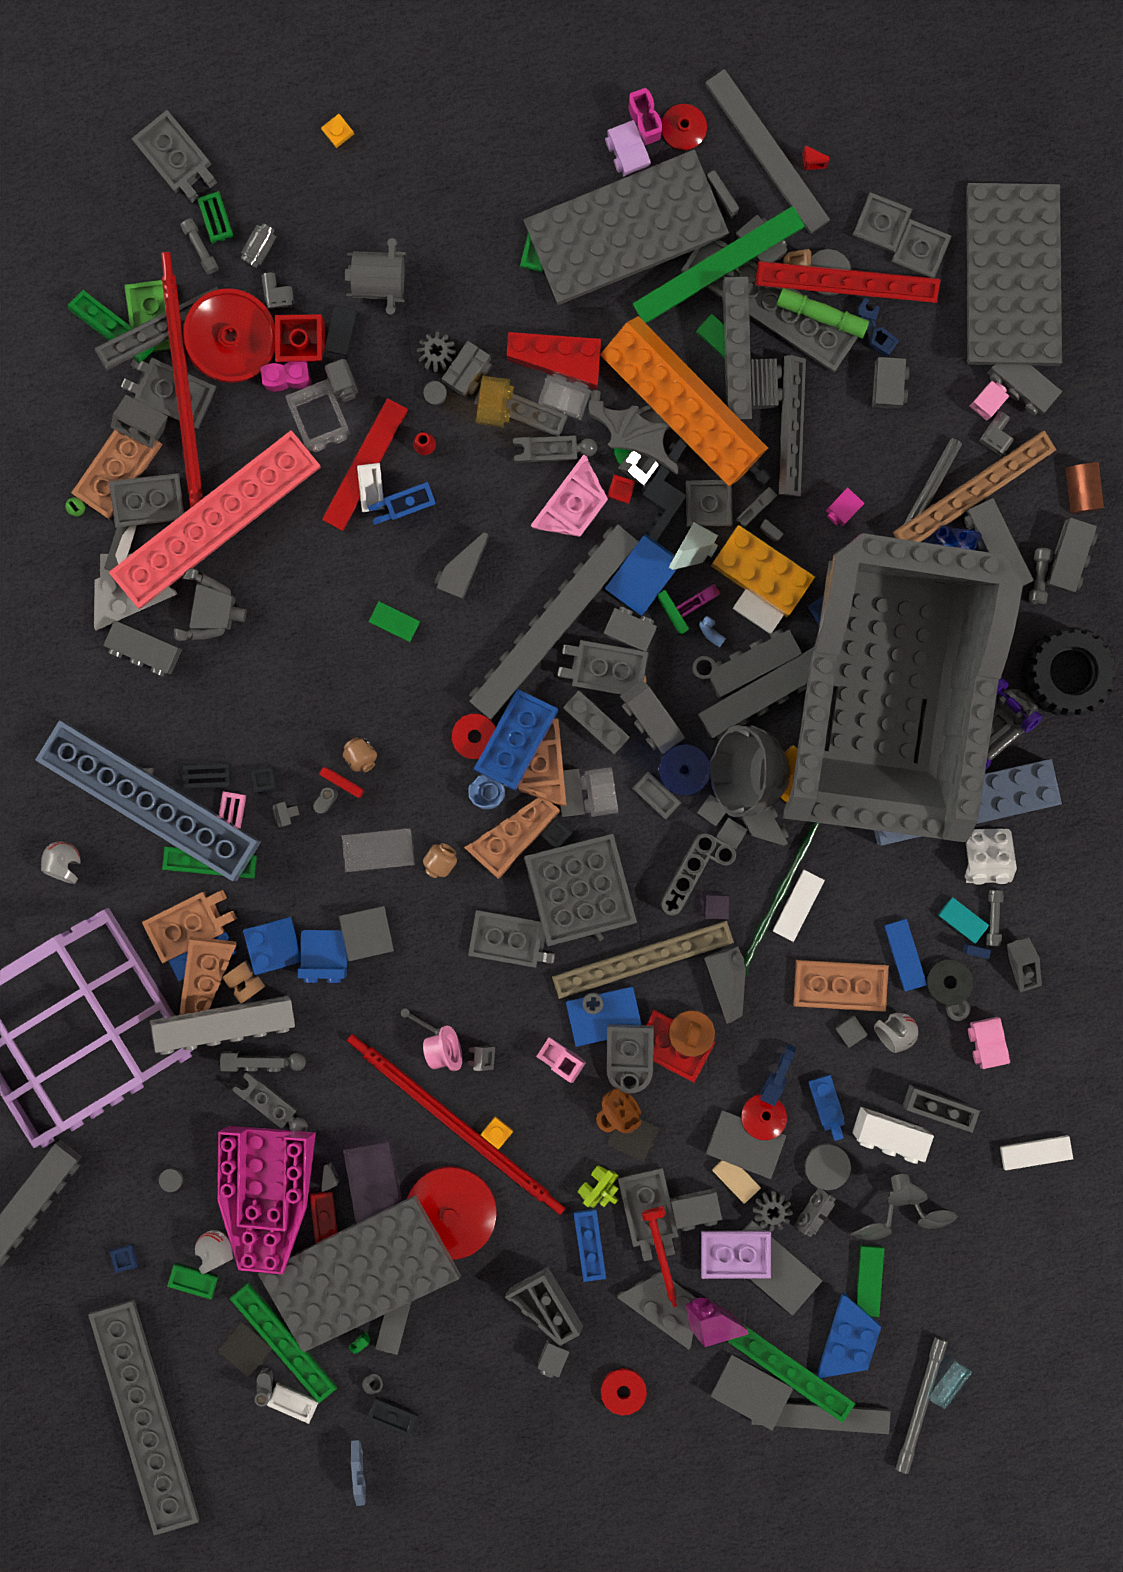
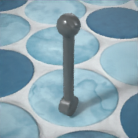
M402 1009V1017L412 1019L434 1032L435 1036L439 1035L440 1028L436 1029L412 1015L409 1009Z

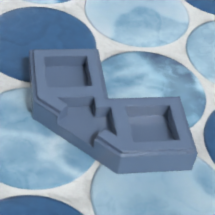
M356 1440L351 1441V1469L356 1506H361L365 1504L366 1484L363 1476V1450L361 1442Z

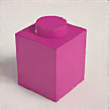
M847 488L826 510L829 513L827 517L834 524L843 526L862 507L864 502Z

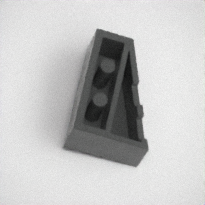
M549 1267L508 1289L505 1298L510 1302H514L522 1310L523 1314L532 1318L538 1324V1327L559 1346L580 1335L583 1325Z

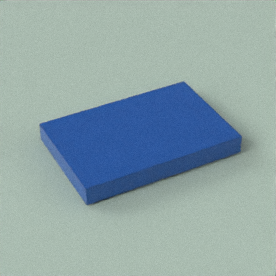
M644 534L605 589L642 616L676 571V569L672 570L669 568L675 555L647 534Z
M633 986L600 993L599 995L603 999V1008L597 1014H589L584 1010L582 1003L584 997L566 1001L576 1047L607 1040L608 1024L641 1025ZM591 997V1000L586 1002V1006L590 1005L589 1009L594 1010L595 1006H599L600 1002L599 1000L596 1002L597 998Z

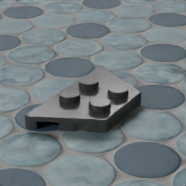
M662 1271L617 1295L618 1299L687 1349L691 1348L693 1332L690 1330L686 1304L691 1303L698 1297L672 1279L677 1297V1307H673L672 1302L669 1301Z

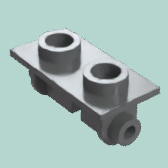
M818 1188L811 1196L810 1202L804 1211L798 1216L794 1226L804 1235L812 1237L813 1234L816 1235L824 1222L823 1219L819 1218V1215L822 1214L827 1217L835 1206L836 1198L831 1194H827L823 1189Z

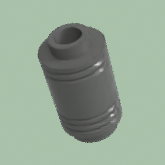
M264 223L261 226L256 225L243 251H241L242 256L240 259L254 268L261 265L277 238L273 234L275 230Z

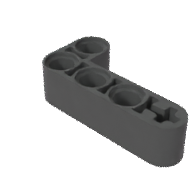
M706 833L697 835L661 900L663 911L669 915L678 914L687 901L709 858L719 864L730 865L736 858L734 848L712 835ZM703 837H707L711 841V845L707 850L699 848V840ZM723 848H727L731 852V856L727 861H722L719 858V852ZM695 857L700 861L699 868L690 870L687 863L689 859ZM680 878H686L689 881V886L681 891L677 888L676 883ZM672 889L678 894L684 895L682 899L677 896L675 900L677 904L676 909L671 908L667 910L668 905L666 901H672L675 896L671 893Z

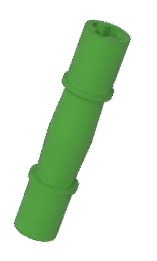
M785 288L782 289L776 306L795 312L799 316L803 314L818 322L839 328L838 331H844L859 338L864 337L869 324L868 320L850 314L848 311L844 313L827 304L808 299L807 295L803 296Z

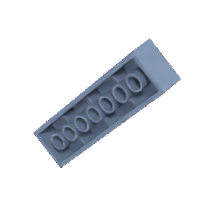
M1052 759L985 773L977 824L1061 805L1062 802ZM874 830L877 845H886L921 837Z

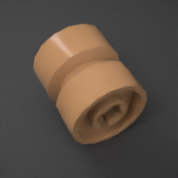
M247 960L222 977L229 988L235 989L234 995L240 1003H243L265 987L259 976L253 975L254 970Z

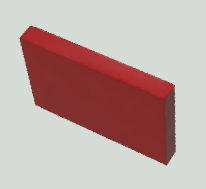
M654 1009L646 1024L654 1025L653 1061L695 1082L715 1041L711 1048L702 1055L692 1057L679 1053L671 1044L669 1029L673 1019Z

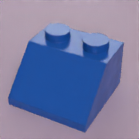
M291 917L243 930L255 975L301 962V952Z

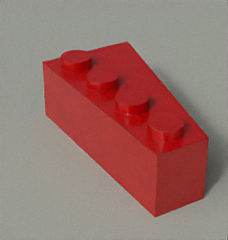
M508 332L507 361L597 390L601 339Z

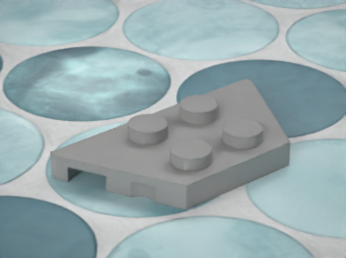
M110 574L95 579L94 628L95 630L112 624L114 620H121L176 595L177 592L173 588L168 587L141 609H138Z

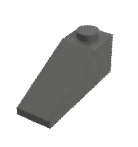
M487 533L481 534L445 566L444 571L439 570L435 579V583L438 584L437 590L464 600L489 538Z
M739 947L718 951L705 957L726 1023H731L743 1014L746 967Z

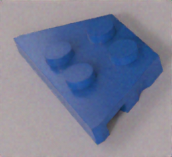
M843 1292L817 1371L819 1378L868 1370L881 1330L880 1323L873 1317H870L862 1307L856 1305Z

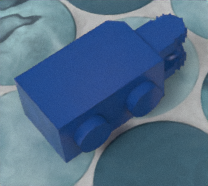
M426 482L388 496L383 501L367 507L369 511H374L387 505L390 514L376 517L373 520L375 525L389 519H397L436 503L429 484Z

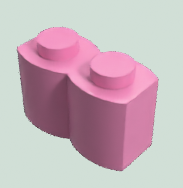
M993 1017L970 1022L971 1028H968V1035L970 1041L975 1042L976 1051H973L975 1064H979L982 1069L1009 1064L1010 1059L1001 1019Z

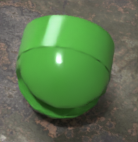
M73 497L68 499L65 508L70 515L77 517L84 513L85 504L81 499ZM71 502L79 509L77 512L70 505Z

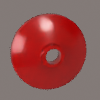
M675 105L665 113L662 119V136L675 149H693L703 141L706 135L707 122L705 116L693 105ZM682 121L688 122L689 126L687 128L681 127L680 123Z
M761 1094L750 1098L745 1103L741 1113L742 1124L746 1132L753 1138L763 1141L771 1140L783 1132L787 1123V1113L779 1100L773 1106L760 1100ZM763 1112L769 1114V1120L766 1121L762 1118Z

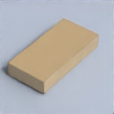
M721 1160L712 1169L744 1204L761 1189L750 1175L740 1167Z

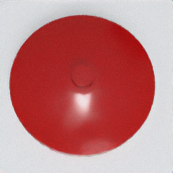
M237 289L214 290L199 298L187 314L183 327L185 350L195 367L206 376L226 383L243 382L261 373V368L268 365L275 352V323L266 306L253 295Z
M440 1167L423 1175L410 1190L407 1199L415 1195L417 1196L452 1260L461 1259L475 1253L490 1238L496 1222V1202L487 1183L476 1173L462 1167Z

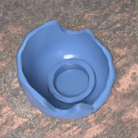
M484 775L478 776L468 788L470 800L481 809L495 808L502 802L505 796L504 785Z

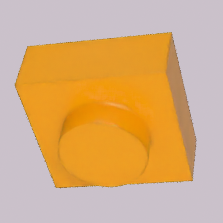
M340 114L321 127L323 133L335 148L354 135V132Z
M495 1116L483 1130L481 1136L499 1150L513 1130Z

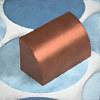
M1099 462L1066 468L1071 514L1103 509Z

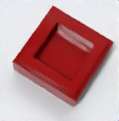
M614 475L607 498L629 504L636 481Z

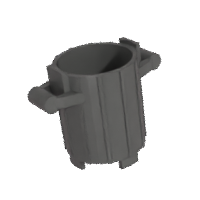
M395 238L388 240L389 253L348 252L347 255L352 256L351 265H348V269H345V281L351 284V293H346V296L387 299L386 312L388 314L395 313V302H405L403 293L405 277L404 255L406 252L396 251L398 241Z

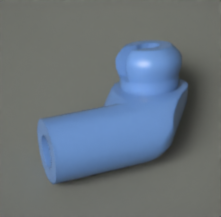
M706 616L703 621H700L699 627L704 636L720 648L726 638L712 628L715 625V621L711 617Z

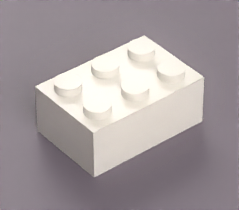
M860 1107L852 1131L860 1145L870 1149L877 1146L882 1149L883 1153L895 1156L898 1153L905 1160L916 1164L918 1160L926 1161L934 1137L926 1128Z

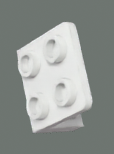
M974 829L966 843L969 863L965 873L966 883L984 884L996 882L998 884H1006L1012 882L1017 867L1011 831L1009 829Z

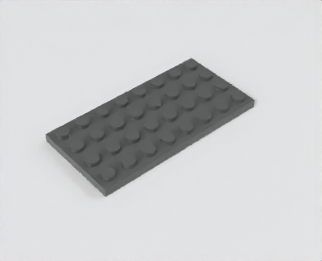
M695 149L523 219L557 305L729 236V231Z
M968 183L966 186L968 364L1060 366L1062 364L1060 184Z
M416 1195L291 1255L283 1274L258 1273L303 1352L448 1285L461 1277L460 1272Z

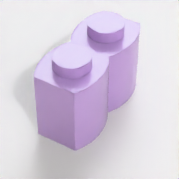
M634 120L608 130V137L605 138L608 150L610 152L614 151L616 156L614 164L618 173L622 172L625 178L650 168L651 162Z

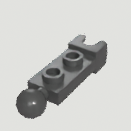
M576 436L522 437L513 439L514 446L524 448V453L514 456V463L517 464L577 460V452H581L585 456H592L597 451V443L590 438L582 440L581 443L576 442Z
M225 1050L220 1055V1071H237L240 1067H244V1071H258V1067L267 1068L269 1072H278L285 1066H289L294 1071H300L306 1065V1059L301 1053H293L290 1057L277 1055H240V1051Z
M247 1071L244 1074L249 1087L244 1088L238 1084L233 1088V1091L238 1096L249 1102L281 1129L287 1123L290 1125V1131H307L308 1125L305 1119L293 1117L297 1109L263 1083L251 1071Z

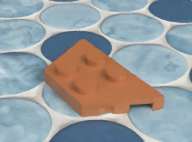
M557 718L553 720L518 789L564 807L567 806L559 720Z

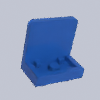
M342 930L302 931L301 967L298 969V978H304V982L307 983L318 982V978L327 979L328 983H340L341 979H345L347 977V954Z

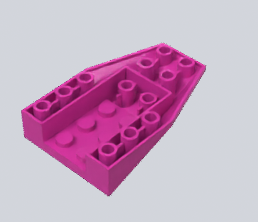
M227 1126L218 1132V1203L238 1270L273 1274L284 1273L307 1208L316 1132Z

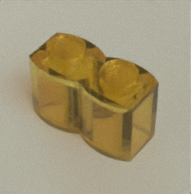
M482 376L476 424L504 428L505 422L509 423L511 409H507L508 399H513L514 386L510 385V379Z

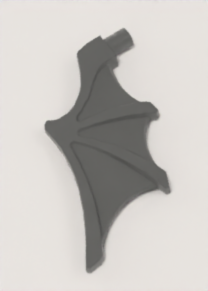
M598 390L591 391V400H589L588 406L589 416L609 429L611 441L608 443V446L610 448L626 449L643 454L678 474L677 464L669 459L663 446L664 433L671 428L668 424L664 422L653 423L645 420L639 415L638 406H631L630 409L626 410L608 409L604 407L603 401H600L601 392Z

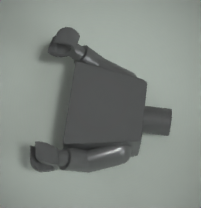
M188 569L183 575V579L195 580L198 583L189 627L191 629L183 631L174 628V638L178 641H186L187 638L190 640H204L221 636L225 630H230L232 620L245 622L247 610L246 608L234 607L235 597L231 596V590L205 574H198L199 571L195 569Z

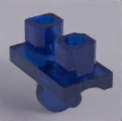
M941 525L936 535L938 539L936 545L976 551L982 534L977 531Z

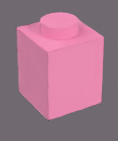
M991 381L972 402L970 407L987 421L1006 401L1009 395L1006 393L1007 390L998 382L994 383Z

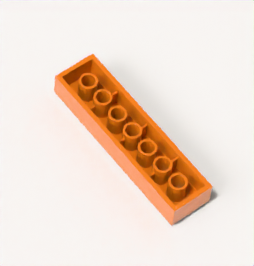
M639 316L628 321L600 354L728 486L738 481L768 449Z

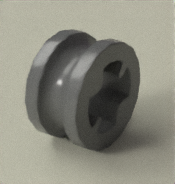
M589 993L583 998V1008L587 1013L597 1014L602 1010L603 999L599 994ZM591 997L597 998L596 1002L598 1000L600 1002L599 1006H595L594 1010L589 1009L590 1005L586 1006V1002L590 1001Z

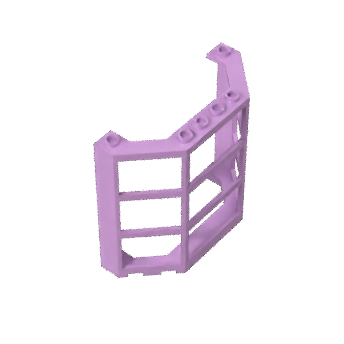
M109 908L71 927L72 933L66 931L58 934L0 970V985L57 951L80 988L11 1032L7 1031L0 1020V1047L4 1044L8 1046L29 1080L28 1083L12 1092L0 1073V1095L33 1148L39 1145L42 1148L55 1141L54 1136L68 1128L73 1131L84 1124L82 1120L87 1116L93 1119L103 1113L102 1107L110 1103L111 1106H114L124 1100L122 1095L130 1091L131 1094H134L142 1089L144 1081L177 1060L182 1063L192 1057L190 1052L194 1049L183 1050L181 1048L142 1073L121 1040L119 1034L157 1011H160L164 1018L175 1016ZM106 924L128 961L87 985L64 946ZM133 967L155 1005L119 1027L114 1028L92 993V990ZM84 995L107 1031V1034L36 1077L13 1041V1038ZM109 1040H112L135 1078L63 1121L40 1083ZM31 1088L35 1090L56 1124L55 1127L40 1136L16 1099Z

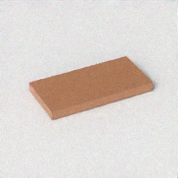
M114 430L71 493L111 520L114 515L109 481L140 478L163 444L157 441L154 447L150 448Z
M796 960L793 1006L886 1011L888 965Z

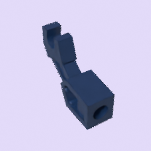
M865 298L858 307L857 316L869 321L866 330L869 347L887 358L899 340L883 327L877 328L875 321L880 307L876 305L873 311H868L866 305L870 300ZM877 334L886 339L882 346L875 341Z
M787 1044L784 1054L780 1057L776 1074L770 1073L761 1090L760 1100L773 1106L776 1105L787 1081L784 1077L794 1058L796 1047Z

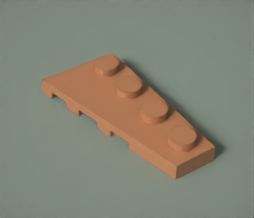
M537 798L519 810L518 813L509 819L507 818L500 825L464 848L499 879L556 817L560 810L552 802Z
M190 936L179 1015L209 1010L222 976L229 964L230 957L236 947V942Z

